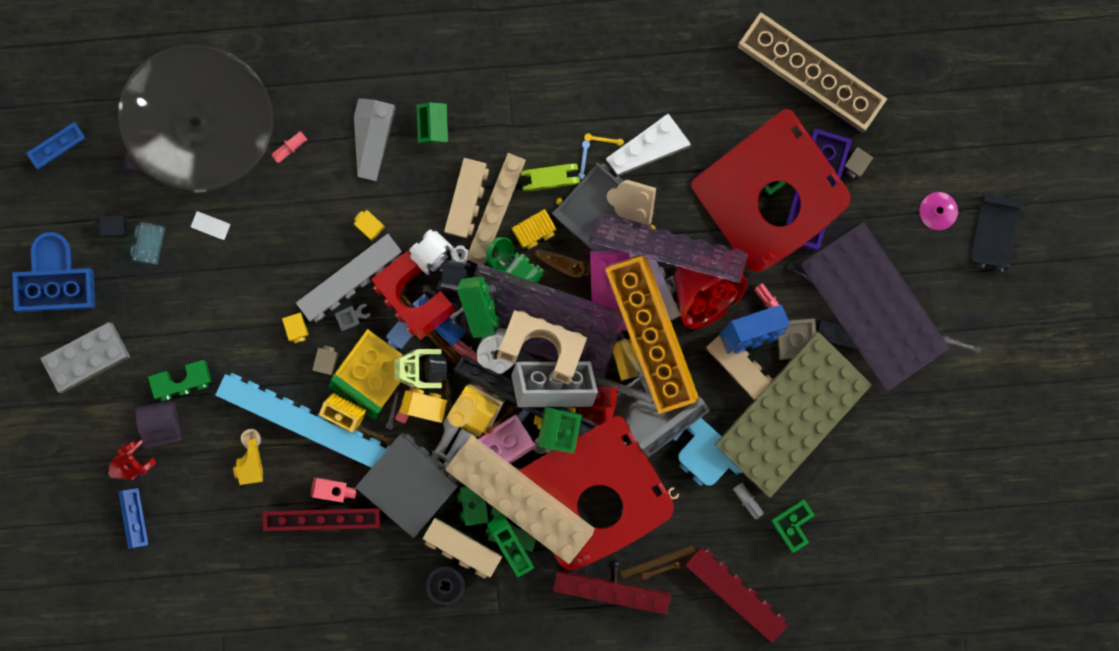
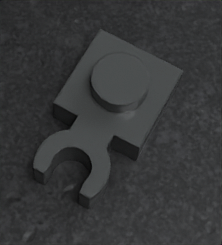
M367 304L360 305L356 311L351 306L335 313L342 332L359 325V318L367 319L371 316L370 313L363 315L361 312L363 308L367 307Z

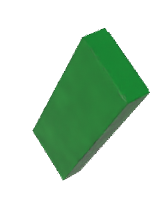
M336 374L334 375L329 387L346 400H349V402H352V404L355 403L356 406L358 405L365 409V414L372 419H376L382 408Z

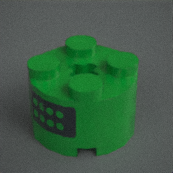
M515 252L499 273L517 288L523 287L525 289L524 292L530 295L544 276L545 271L538 265L534 266L529 263L530 259L525 255Z

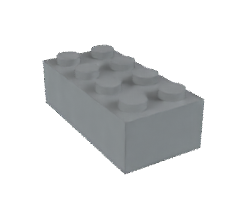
M108 322L40 359L58 393H64L130 358V355L113 323Z
M516 362L511 377L518 407L592 406L598 392L591 362H578L569 385L551 378L557 362Z

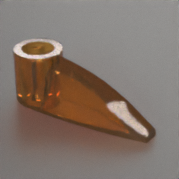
M535 251L534 255L540 260L571 277L582 278L587 276L590 271V267L585 261L575 260L553 252ZM577 266H580L581 272H578Z

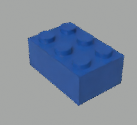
M778 305L731 321L719 333V336L727 354L735 352L737 355L746 351L748 347L754 349L761 346L765 341L772 343L778 340V336L786 333L785 330L790 326V322L782 305Z

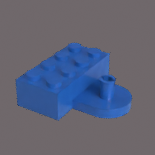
M47 232L38 236L31 247L32 272H13L14 311L22 313L95 309L94 270L90 268L72 269L70 245L60 234Z

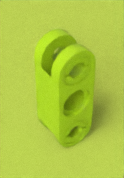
M578 164L521 171V176H531L532 184L523 187V191L579 184V177L567 178L566 174L567 172L577 171Z

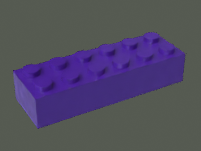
M814 129L811 138L833 167L835 173L841 178L852 140ZM832 175L827 177L831 186L834 187L837 183ZM795 190L785 226L795 221L799 215L801 200L797 190ZM825 228L801 247L817 252L820 248Z

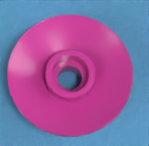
M935 192L924 198L919 212L921 220L927 227L933 230H944L956 221L958 207L950 195ZM937 207H941L943 209L942 214L937 213Z

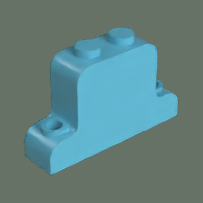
M702 418L687 428L694 437L679 452L678 460L680 464L678 466L686 473L690 471L695 475L693 479L700 486L703 484H715L728 468L737 475L743 473L714 445L722 436Z

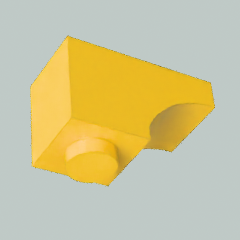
M256 439L248 440L246 454L241 459H237L236 467H233L234 477L239 479L240 485L263 481V469Z

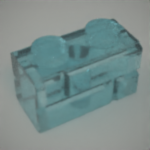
M140 222V226H136L135 229L137 241L136 245L133 244L130 255L133 256L132 260L158 265L165 228Z

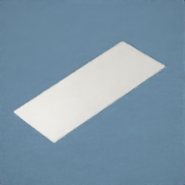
M197 211L191 227L224 240L230 224Z

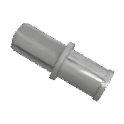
M743 482L733 489L743 502L742 506L745 505L754 519H758L764 514L754 500L755 496L749 493Z

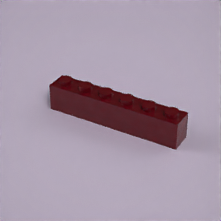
M380 508L263 512V531L381 528Z
M699 548L685 566L773 643L786 629L787 625L784 623L786 619L780 613L775 615L770 610L772 606L764 599L762 602L756 598L757 593L751 587L746 589L741 584L743 580L736 574L730 575L727 572L729 568L722 561L717 563L713 559L714 554L707 548L704 550Z
M557 570L553 592L666 615L671 598L669 592Z

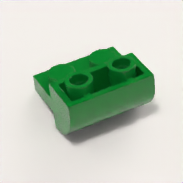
M545 407L537 446L574 454L582 415Z

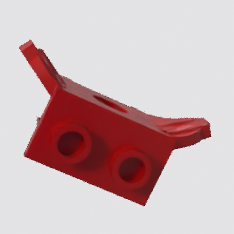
M142 440L137 442L131 441L128 445L124 444L116 451L118 454L111 460L112 462L109 465L108 474L111 478L133 480L139 474L143 476L154 466L155 460L153 458L139 464L131 454L143 443Z

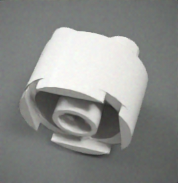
M431 229L425 233L424 239L420 244H414L409 250L412 253L410 258L418 264V267L426 275L430 274L429 270L434 272L441 266L442 262L446 261L448 250L450 252L453 251V246L437 231L433 232Z
M498 328L493 336L482 337L477 350L478 363L499 374L504 373L513 365L510 362L497 358L498 350L507 331L503 328Z

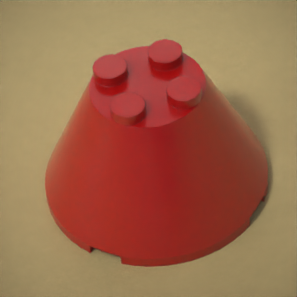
M701 253L696 254L687 261H680L676 266L677 271L673 277L682 323L691 329L705 327L720 319L727 313L726 309L733 302L735 304L738 303L747 287V279L742 273L702 256Z

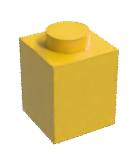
M368 210L365 212L361 211L355 217L356 222L354 225L371 241L385 228Z
M302 313L282 318L289 341L299 343L306 340L305 337L309 336Z

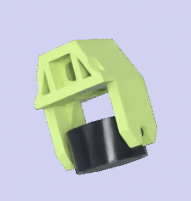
M441 349L412 350L394 360L395 379L412 388H442V383L445 382L447 375L446 358L444 355H439L441 354ZM422 355H426L424 360L426 383L419 380V357Z

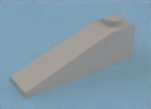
M358 99L354 114L358 177L377 181L396 109L395 105L377 100Z

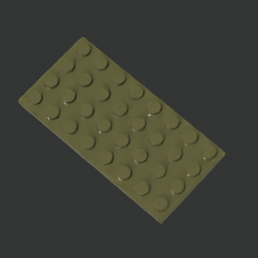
M816 332L714 445L766 496L771 498L872 384L819 332Z

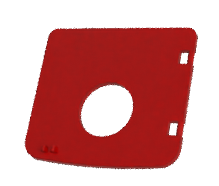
M789 109L782 110L697 176L691 183L693 191L741 260L753 271H763L793 253L833 222L848 208L850 203V193L847 187L801 125L794 112ZM796 126L803 134L799 138H797L792 130ZM832 175L837 183L834 187L827 180V177ZM773 181L789 183L797 190L800 196L801 209L795 221L787 226L771 225L762 217L759 211V195L762 189Z
M614 416L578 436L574 454L553 450L518 470L579 517L578 499L587 488L594 485H605L611 487L620 495L623 502V513L620 519L610 527L595 528L593 535L570 564L552 552L559 564L568 570H577L629 545L667 521L674 511L672 498L664 488L660 478L634 438L625 420L620 416ZM625 434L628 435L632 442L627 446L621 438ZM655 485H658L662 492L659 496H656L652 489Z

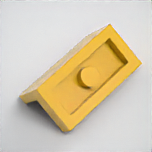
M627 339L611 343L621 381L640 376L643 371L632 340Z

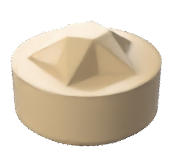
M248 429L242 433L241 442L245 448L248 449V440L256 439L257 446L260 444L261 437L258 431Z

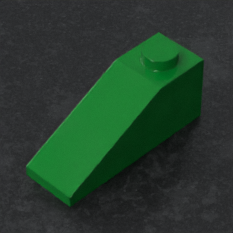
M504 514L487 523L493 537L517 577L534 569L532 562Z

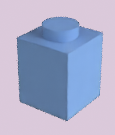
M398 321L386 336L389 339L387 343L395 350L398 347L402 350L412 338L406 329L408 325L405 322L401 323Z

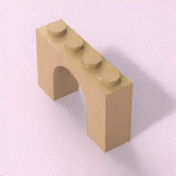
M514 310L497 358L515 364L525 341L533 337L548 339L555 345L558 351V361L551 378L569 385L587 338L578 332L565 330L560 325H552L544 319H536L523 311L518 312Z

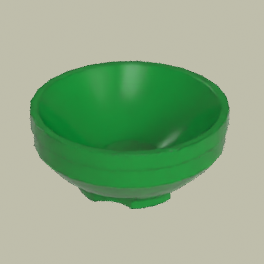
M498 237L492 240L486 247L485 253L488 266L494 271H501L511 255L514 254V245L510 239ZM495 248V255L492 258V251Z

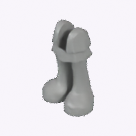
M445 418L443 423L445 431L435 451H432V456H430L433 460L441 459L445 461L443 464L444 469L447 468L448 464L471 435L475 438L477 437L461 428L447 455L444 454L450 441L460 428L451 425L447 418Z

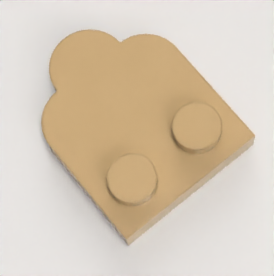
M624 180L617 188H612L608 191L607 200L614 206L618 216L649 225L652 221L656 188Z

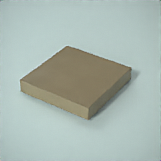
M815 319L789 321L790 326L785 330L786 333L778 336L779 360L792 359L816 333Z

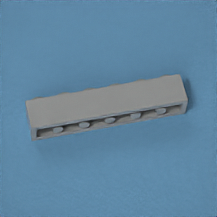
M387 234L296 302V304L310 322H318L325 317L324 313L327 310L333 311L340 305L339 301L343 298L349 299L356 293L354 291L359 286L363 288L369 284L372 276L384 270L388 264L394 262L403 252L390 235Z

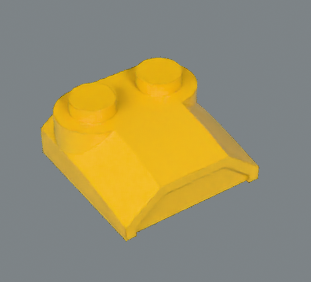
M467 385L446 418L451 425L462 427L480 437L499 405Z

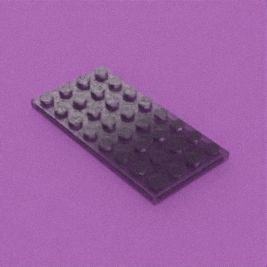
M610 214L599 216L588 241L741 283L748 254H745L740 249L730 250L721 244H707L708 242L703 239L693 240L684 234H670V231L666 229L655 230L650 225L633 224V221L628 219L618 220Z
M864 222L800 264L886 391H889L950 349Z
M478 263L474 277L483 276L485 283L489 286V296L494 301V311L500 319V327L498 328L507 330L515 310L518 312L523 311L536 319H544L549 324L560 325L570 332H578L587 338L578 362H591L593 374L601 377L605 376L624 320L621 311ZM463 312L460 327L464 331L471 333L465 312ZM533 337L525 341L521 347V350L556 362L558 361V351L555 345L548 339Z

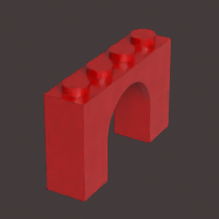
M406 251L371 279L375 284L372 288L379 296L384 295L386 298L384 302L390 310L394 308L397 311L394 314L401 323L406 322L408 325L406 329L412 337L416 335L421 340L454 314L456 310L441 291L420 307L410 308L401 304L400 295L402 289L422 272L418 264L410 258V253Z

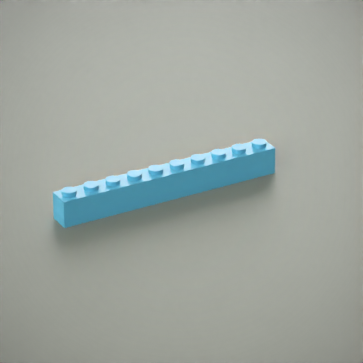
M231 373L230 376L225 374L217 390L216 396L371 468L387 450L380 446V441L374 438L367 440L363 438V433L356 430L351 433L336 424L328 422L327 419L319 416V413L317 416L311 414V409L303 405L298 408L293 405L294 401L283 397L281 400L275 397L277 394L268 389L265 392L258 389L259 385L248 381V384L242 382V377Z

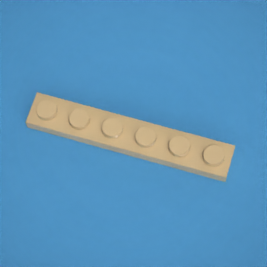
M510 153L507 154L466 258L468 261L484 267L486 263V247L497 235L526 162L525 159Z

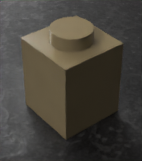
M857 147L844 165L845 174L853 179L855 177L859 179L873 157Z
M323 346V349L318 348L313 371L333 376L338 353L334 352L335 348Z

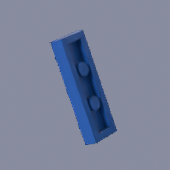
M74 122L27 152V155L36 169L39 170L84 141L86 137L77 123Z
M423 294L410 308L420 307L430 299ZM450 317L434 329L451 346L457 343L466 333Z
M139 489L119 491L128 549L148 545Z

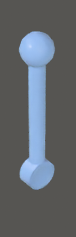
M588 141L582 143L584 149L581 169L578 174L580 180L585 178L584 168L587 148L590 146Z

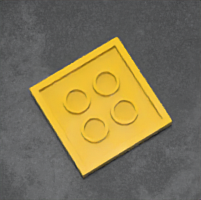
M367 329L335 374L382 408L400 384V381L395 379L394 360L401 357L402 354Z

